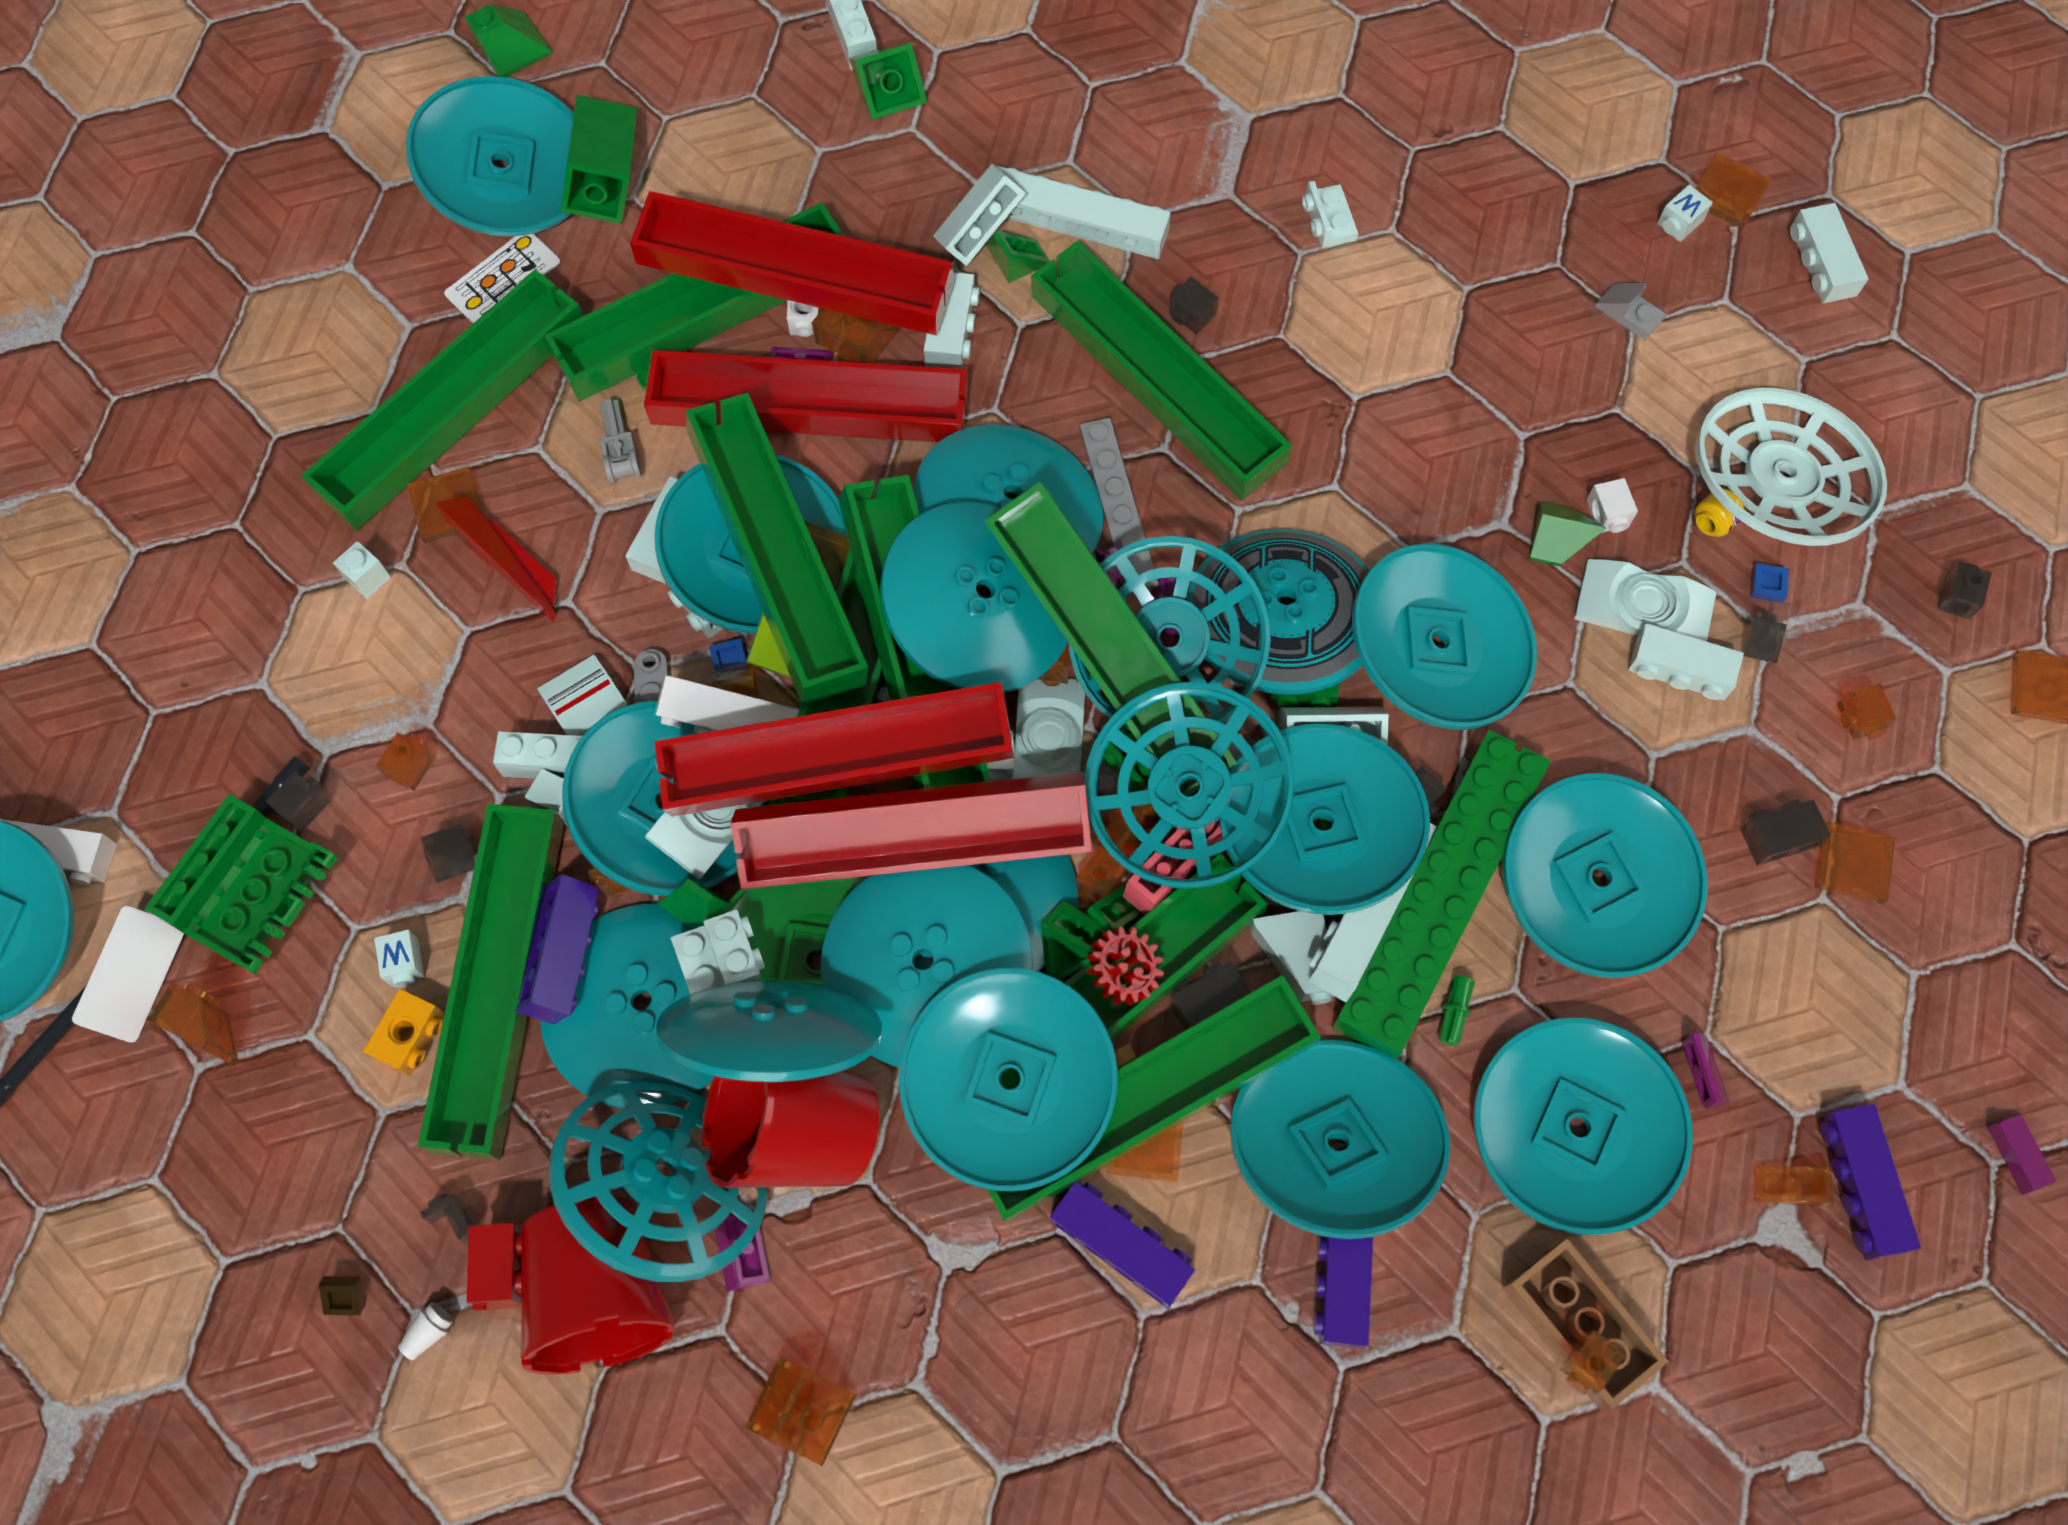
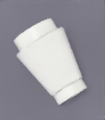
M430 1303L427 1308L422 1307L398 1345L399 1351L408 1359L415 1360L450 1332L449 1326L453 1323V1318L444 1308L436 1303Z

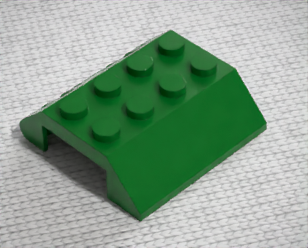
M228 794L144 909L232 963L256 975L265 963L259 959L261 955L268 958L273 952L266 945L271 937L282 939L285 932L281 930V927L284 926L289 929L306 905L301 899L303 897L310 899L314 894L311 888L308 887L311 880L314 878L323 881L327 874L322 869L331 870L339 858L313 841L309 843L270 821L257 809Z

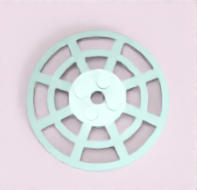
M1780 388L1742 390L1718 402L1707 414L1698 431L1696 441L1697 463L1702 477L1712 494L1737 519L1769 537L1806 546H1827L1842 543L1866 530L1882 510L1887 494V478L1885 467L1875 446L1860 427L1845 414L1810 395ZM1763 404L1788 406L1804 411L1812 416L1804 429L1786 422L1766 420ZM1750 405L1753 422L1740 426L1729 436L1715 424L1717 419L1728 411ZM1823 421L1843 435L1856 449L1860 457L1842 461L1831 446L1816 436ZM1770 431L1789 434L1798 439L1795 443L1773 440ZM1708 433L1722 445L1719 460L1721 473L1711 472L1706 458L1704 444ZM1757 433L1760 445L1752 453L1736 443L1744 436ZM1812 445L1822 453L1830 465L1821 466L1817 458L1807 450L1808 446ZM1730 453L1746 463L1745 474H1731L1729 465ZM1863 468L1867 469L1871 483V502L1869 507L1849 502L1851 497L1849 472ZM1780 471L1788 473L1790 478L1783 476ZM1837 476L1839 482L1838 498L1822 492L1825 478ZM1720 485L1728 486L1729 490L1740 498L1743 505L1755 514L1751 515L1743 510L1726 494ZM1738 487H1751L1763 498L1759 506L1752 503ZM1816 501L1833 509L1827 514L1813 519L1805 506ZM1774 505L1792 509L1798 520L1775 516L1771 514ZM1842 512L1863 517L1859 524L1845 533L1827 536L1820 528V526L1835 520ZM1768 520L1785 527L1805 528L1811 536L1781 530L1765 522Z

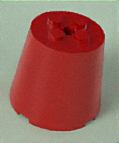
M846 1070L816 1078L777 1082L744 1081L714 1076L706 1100L702 1126V1146L709 1147L710 1160H707L704 1164L710 1180L715 1185L723 1188L852 1185L865 1172L876 1146L880 1113L875 1087L869 1079Z
M590 1197L575 1203L579 1213L590 1227L607 1242L618 1248L627 1227L613 1218L597 1197ZM614 1197L619 1205L633 1216L636 1212L632 1202L624 1198ZM555 1205L534 1214L523 1223L521 1227V1362L523 1369L540 1375L574 1374L581 1372L580 1365L602 1361L603 1368L646 1355L662 1347L673 1338L672 1331H676L675 1324L660 1282L631 1276L597 1259L568 1230ZM641 1235L632 1255L644 1260L653 1261L645 1237Z

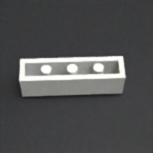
M664 675L654 715L661 716V724L680 728L681 722L695 725L693 732L705 733L797 717L799 709Z
M0 819V821L19 826L38 838L58 860L69 881L82 885H90L91 881L105 883L117 844L104 834Z

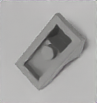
M1614 283L1595 305L1597 309L1645 341L1666 316V313L1641 297L1647 286L1646 283Z

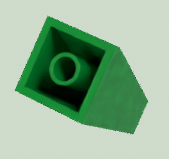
M576 94L560 212L619 224L622 223L631 170L636 107Z

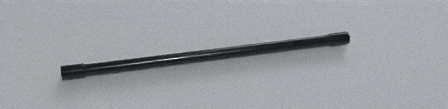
M293 756L251 807L257 809L265 816L284 794L289 792L310 768ZM86 986L0 1078V1108L14 1094L15 1089L74 1026L75 1023H73L72 1017Z

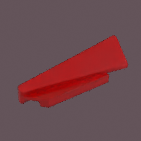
M468 496L436 503L445 521L460 533L479 555L552 622L556 619L555 594L558 591V583L553 575L491 519L487 521Z

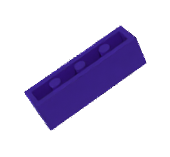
M564 874L559 875L546 885L515 1012L553 1025L574 1012L577 1004V996H574L576 986L581 980L585 969L582 960L584 952L588 949L592 939V933L589 932L591 921L595 918L599 909V902L596 901L599 888Z
M1875 1104L1837 1110L1821 1117V1136L1824 1142L1829 1144L1833 1157L1831 1161L1834 1176L1840 1180L1844 1192L1842 1198L1843 1206L1846 1213L1852 1218L1855 1227L1854 1241L1857 1249L1863 1253L1865 1261L1922 1249Z
M1075 1181L1050 1216V1222L1158 1303L1169 1309L1196 1270L1190 1265L1193 1260L1178 1248L1170 1251L1160 1243L1163 1238L1148 1226L1140 1229L1130 1221L1133 1216L1118 1204L1110 1207L1101 1200L1103 1194L1087 1182L1082 1186Z
M1324 1236L1318 1238L1317 1258L1323 1259V1272L1316 1276L1315 1295L1316 1297H1321V1312H1315L1313 1332L1315 1335H1319V1344L1360 1349L1369 1346L1373 1237L1340 1239Z

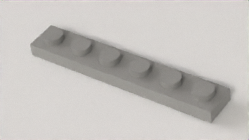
M1106 418L1080 424L1079 431L1092 477L1101 499L1103 515L1112 547L1122 549L1131 543L1144 540V532L1111 419ZM1149 550L1136 553L1128 558L1138 575L1154 569ZM1124 578L1122 581L1123 585L1127 583V581ZM1157 579L1145 583V586L1149 591L1158 590ZM1132 591L1128 596L1135 595V594H1134V592Z

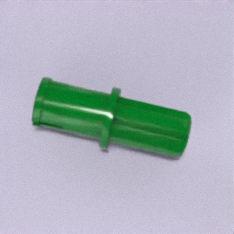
M1460 975L1453 976L1448 1002L1442 1008L1445 1014L1439 1034V1041L1444 1045L1452 1047L1459 1045L1465 1019L1471 1014L1468 1007L1473 987L1476 983L1473 979Z

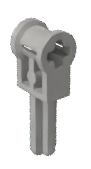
M607 398L600 405L606 437L599 439L609 483H615L616 479L631 475L641 477L635 442L631 431L625 433L619 402Z

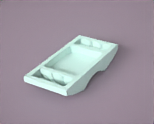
M1588 559L1574 619L1637 636L1647 623L1707 642L1716 591L1684 576L1658 575L1646 572L1630 562Z
M1039 677L1027 686L1019 688L1014 748V774H1012V779L1080 772L1085 692L1080 683L1076 682V679Z
M766 801L674 817L664 812L645 838L700 880L733 841L730 823L735 809L760 807Z

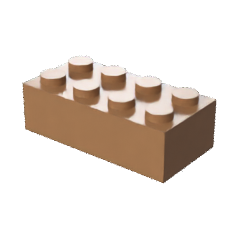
M1567 1238L1554 1245L1502 1288L1600 1411L1614 1409L1669 1362Z

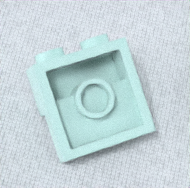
M737 909L703 921L704 926L671 937L690 994L733 982L761 980L759 970L765 968L759 948L751 950L747 938L754 935L747 916L740 918Z

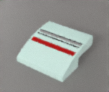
M595 655L590 656L537 688L566 735L583 736L604 716L627 706L626 701Z

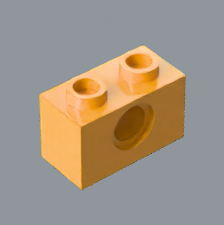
M399 989L363 1052L372 1059L410 1076L413 1070L418 1069L423 1063L426 1056L425 1049L431 1038H435L440 1033L445 1013L437 1006ZM409 1027H414L412 1037L406 1041H401L403 1031Z

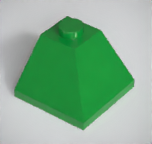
M489 4L465 16L473 41L499 77L507 78L552 54L546 42L522 10Z
M911 43L880 48L849 58L857 88L871 120L928 103Z

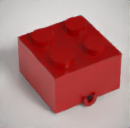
M515 1223L469 1226L466 1303L474 1305L472 1306L473 1311L521 1307V1227Z

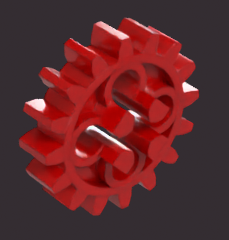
M1122 926L1114 929L1112 932L1110 930L1100 935L1101 939H1098L1091 945L1096 952L1087 955V960L1094 963V966L1087 970V974L1096 975L1097 978L1092 984L1093 988L1101 985L1104 988L1101 997L1106 998L1112 994L1114 995V1004L1117 1005L1124 1000L1127 1005H1132L1138 1002V1000L1143 1001L1150 997L1149 992L1159 987L1155 980L1162 977L1164 973L1156 969V965L1163 962V958L1155 957L1153 954L1158 948L1157 944L1148 946L1146 942L1149 935L1144 934L1139 938L1136 937L1137 931L1134 927L1126 932ZM1121 960H1123V962L1120 963V964H1118V965H1115V966H1110V965H1109V964H1116V963L1120 962ZM1140 966V967H1135L1134 969H1132V970H1130V971L1127 972V970L1130 969L1131 967Z

